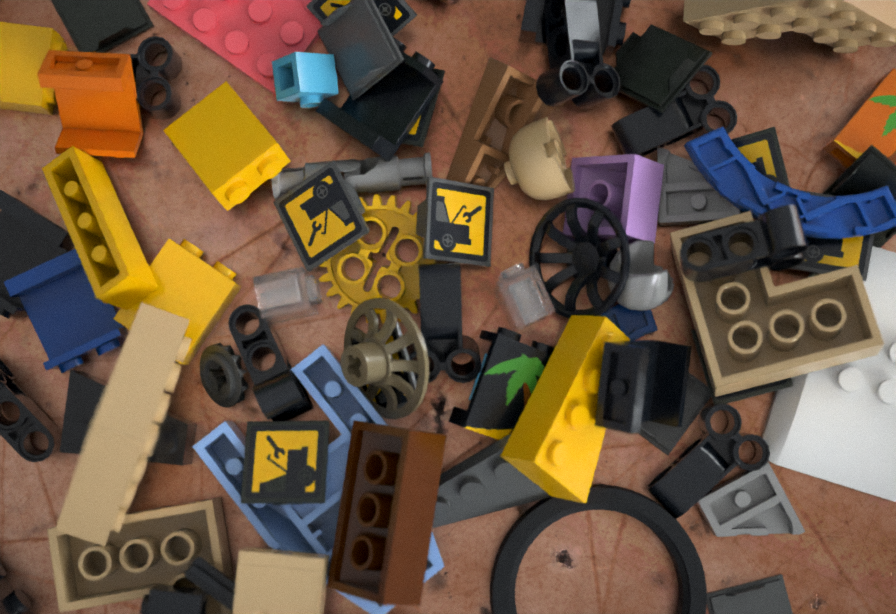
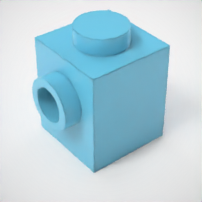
M293 52L272 62L277 101L300 102L301 108L319 107L324 98L339 94L334 54Z

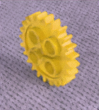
M374 194L372 206H369L363 197H359L365 209V212L362 214L365 222H377L382 228V237L376 244L368 243L362 237L319 265L320 267H327L328 273L319 278V281L332 282L333 286L326 293L327 297L339 294L341 299L338 302L337 308L341 309L350 304L352 305L351 314L364 301L380 297L390 299L403 308L407 307L416 315L419 312L416 300H420L419 264H436V260L423 258L424 238L416 234L417 212L414 215L410 213L412 201L407 200L401 208H398L396 196L391 195L387 205H383L380 194ZM397 227L399 233L386 254V258L391 261L390 266H382L379 269L371 290L367 292L364 290V285L377 263L372 254L379 253L384 249L392 228ZM411 239L417 244L419 252L414 261L408 262L400 258L398 245L402 240ZM351 257L359 258L364 264L365 271L360 279L349 277L345 271V264ZM385 275L395 276L399 280L401 289L397 296L390 297L382 292L380 283ZM374 308L376 314H380L381 321L384 325L386 321V310Z

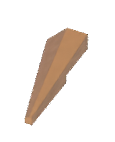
M491 57L489 58L446 180L494 189L506 176L504 162L510 161L508 150L513 136L524 126L548 117L556 107L546 105L541 101L536 90V79Z

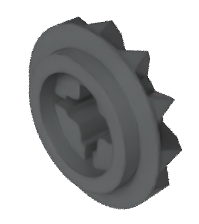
M221 343L210 345L203 351L200 359V377L210 398L219 406L228 408L244 400V391L249 386L244 379V374L247 370L242 369L240 364L241 356L234 355L231 345L223 346Z

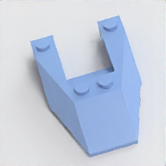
M323 344L291 370L341 433L337 439L328 445L325 503H303L302 505L241 504L246 437L234 421H224L192 447L269 547L276 550L329 554L328 582L353 420L387 425V423L360 387H355L348 383L343 375L340 361L329 347ZM433 532L431 533L424 583L445 567ZM337 591L370 614H386L396 606L377 604Z

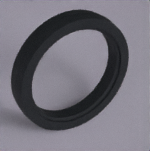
M591 484L586 504L556 497L545 498L537 502L508 531L496 555L491 574L490 604L492 614H517L515 603L516 578L521 561L535 538L552 523L570 514L587 510L616 511L634 517L644 523L659 537L667 548L676 569L679 585V600L676 614H706L707 586L705 573L697 550L687 532L657 502L633 490L618 486Z

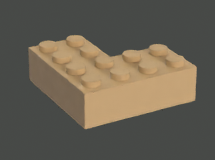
M684 0L683 22L698 28L701 34L713 35L722 39V43L726 45H742L746 43V39L754 37L777 39L781 37V33L788 31L805 33L813 37L814 42L825 43L833 47V51L838 53L856 52L858 46L890 47L896 44V0Z
M751 211L670 233L671 250L715 397L878 355L884 345L858 265L774 287L768 267L706 282H693L687 279L681 271L680 249L685 240L697 234L753 221ZM736 242L729 247L730 251L738 256H745L752 251L751 247L743 242ZM695 252L688 257V261L696 266H703L711 260L703 252Z
M141 302L89 429L55 528L56 531L105 546L111 530L120 532L127 510L130 507L137 485L147 464V457H150L159 433L160 426L154 424L153 421L162 423L170 402L171 395L164 393V390L173 392L181 371V365L174 362L175 360L184 361L192 340L184 336L190 321L189 319Z
M221 497L126 513L120 532L111 530L105 546L56 531V527L47 529L59 613L143 598L145 594L150 595V589L159 584L200 589L185 577L186 570L197 557H202L234 580ZM209 595L206 614H232L231 610Z

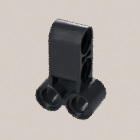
M545 0L544 20L550 70L542 73L536 81V90L541 101L553 107L572 100L577 107L588 109L615 97L619 93L621 81L617 71L611 65L603 63L596 0Z
M158 36L148 37L139 45L137 54H130L137 91L136 98L140 106L156 119H170L178 112L181 101L179 94L168 81L177 77L181 71V57L164 38ZM161 52L168 53L167 60L162 65L152 66L155 55ZM161 90L166 91V98L163 103L156 106L151 105L154 93Z
M703 65L691 79L704 81L708 86L707 94L695 93L691 89L689 82L663 114L650 107H646L613 123L611 128L623 154H637L644 157L657 151V148H664L693 134H697L700 137L714 130L707 123V115L716 114L724 120V129L729 135L737 124V113L728 102L716 101L714 98L721 82L717 71L709 65Z
M784 205L772 208L762 213L758 220L687 238L680 249V264L683 275L693 282H706L768 267L769 271L786 270L805 261L803 252L809 246L797 206ZM736 242H743L748 244L752 251L745 256H738L732 253L729 247ZM695 252H703L711 260L703 266H696L688 261V257Z
M460 263L419 264L421 334L427 348V354L432 358V361L429 363L428 383L437 378L440 370H446L447 375L456 382H470L481 371V358L476 341L469 336L462 335ZM412 342L406 347L410 360L417 356L414 343ZM460 353H467L473 357L466 364H457L452 360L454 356ZM414 373L417 382L418 374Z
M246 304L233 310L229 317V329L255 385L252 387L256 401L267 420L289 421L313 409L309 395L303 384L292 372V367L268 318L259 308L253 305ZM252 319H259L257 330L252 334L244 335L243 327L246 322ZM266 354H275L274 365L268 370H259L261 358Z
M0 359V435L25 460L41 462L47 459L59 447L61 441L60 431L13 381L15 379L14 374ZM9 401L17 405L20 411L17 421H10L2 414L4 402ZM38 431L46 435L49 442L47 450H37L30 443L32 432Z
M709 404L704 407L698 418L699 428L703 434L658 474L647 487L651 494L675 519L692 508L735 467L755 471L764 467L769 460V446L763 438L754 434L738 433L742 425L741 416L737 409L731 405ZM718 410L726 413L729 421L727 428L721 433L715 432L710 423L712 415ZM750 440L755 445L756 454L751 461L744 463L739 457V447L745 441Z

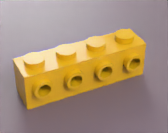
M71 146L42 168L96 298L105 304L109 303L127 311L157 290L158 286L103 163L80 149Z

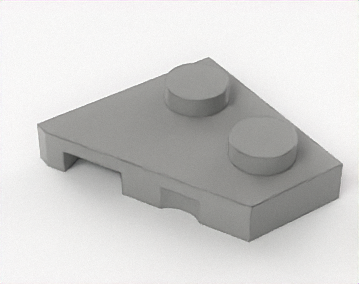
M657 148V162L664 165L658 212V223L660 226L704 224L741 213V210L722 197L707 182L693 161L674 155L667 149Z
M769 462L759 470H747L711 489L696 503L712 534L716 537L747 534L751 536H764L783 533L800 535L806 532Z

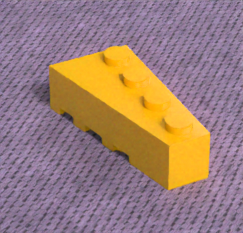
M571 315L501 454L503 459L550 496L585 504L606 428L595 426L604 342L630 341V338L606 316Z

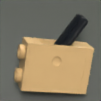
M245 547L239 550L236 582L202 557H197L186 570L185 577L231 610L232 614H324L329 554Z

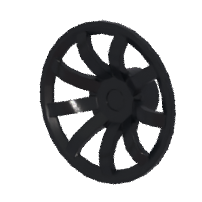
M587 198L563 200L550 208L537 224L532 236L529 252L531 277L542 300L551 310L567 318H570L571 315H601L609 310L619 299L629 276L631 259L626 232L615 214L602 203ZM577 208H587L595 211L589 220L587 232L579 223ZM565 211L567 224L575 239L562 233L552 223L554 219ZM604 218L612 226L617 237L609 240L599 238V226ZM545 233L555 242L567 248V253H540ZM617 248H620L621 253L620 273L609 268L610 262L617 253ZM540 263H567V268L544 282ZM575 278L566 293L565 303H560L551 294L552 291L565 281ZM600 278L616 283L604 301L598 293L597 283ZM586 285L587 296L593 307L577 310L576 299L580 290Z

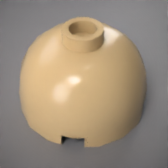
M545 117L521 128L511 140L508 150L510 161L504 162V169L511 185L518 183L525 194L539 200L555 199L575 192L571 167H566L564 158L567 153L552 120H548V117Z

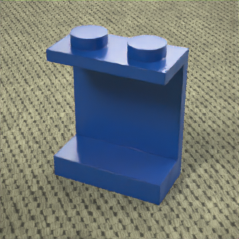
M76 249L4 281L10 297L20 298L49 358L48 361L43 363L46 371L59 368L63 374L84 364L83 356L95 350L98 356L111 352L121 346L119 339L128 335L125 327L113 319L117 314L115 306L109 303L105 304L96 298Z

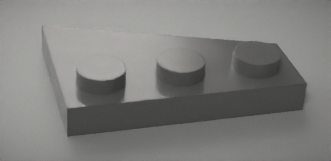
M508 434L440 475L433 528L552 496L501 457L511 434Z

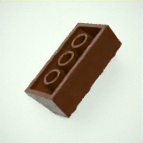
M353 420L327 588L381 605L420 606L447 435Z

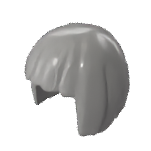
M637 240L629 244L631 259L629 276L617 302L629 310L646 311L665 303L672 294L675 284L673 283L674 279L670 277L666 269L663 271L661 266L654 264V242ZM619 250L610 262L609 268L620 273L621 253ZM608 281L610 292L616 283Z

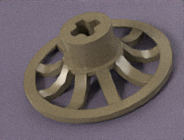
M379 297L359 304L352 312L345 331L344 351L341 355L343 375L352 386L360 387L381 417L399 419L409 416L422 403L429 381V360L423 336L411 315L398 303ZM374 308L386 310V321L379 332V320ZM363 314L369 323L367 335L355 327ZM397 318L400 319L407 328V332L395 341L385 344L396 326ZM352 338L357 340L359 344L352 345ZM412 342L414 343L418 361L392 359L391 355L409 346ZM392 371L417 373L416 389L414 390L411 384L400 376L393 374ZM369 384L367 390L364 391L362 386ZM391 386L396 387L406 396L408 403L403 407L397 409V395ZM379 389L386 396V408L373 401Z

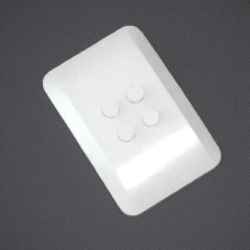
M872 246L867 280L863 281L884 345L878 355L791 377L792 387L780 389L774 393L761 438L769 446L770 456L768 461L775 465L896 502V253ZM810 272L809 277L821 274Z

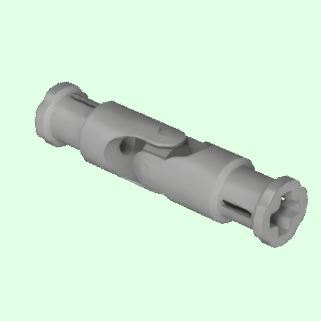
M430 152L424 153L423 157L399 159L397 155H394L390 162L382 156L366 158L364 160L348 159L335 161L340 172H344L345 182L352 185L357 194L360 192L399 191L401 186L423 184L427 186V177H432ZM331 161L305 163L304 167L282 169L277 176L271 178L275 201Z

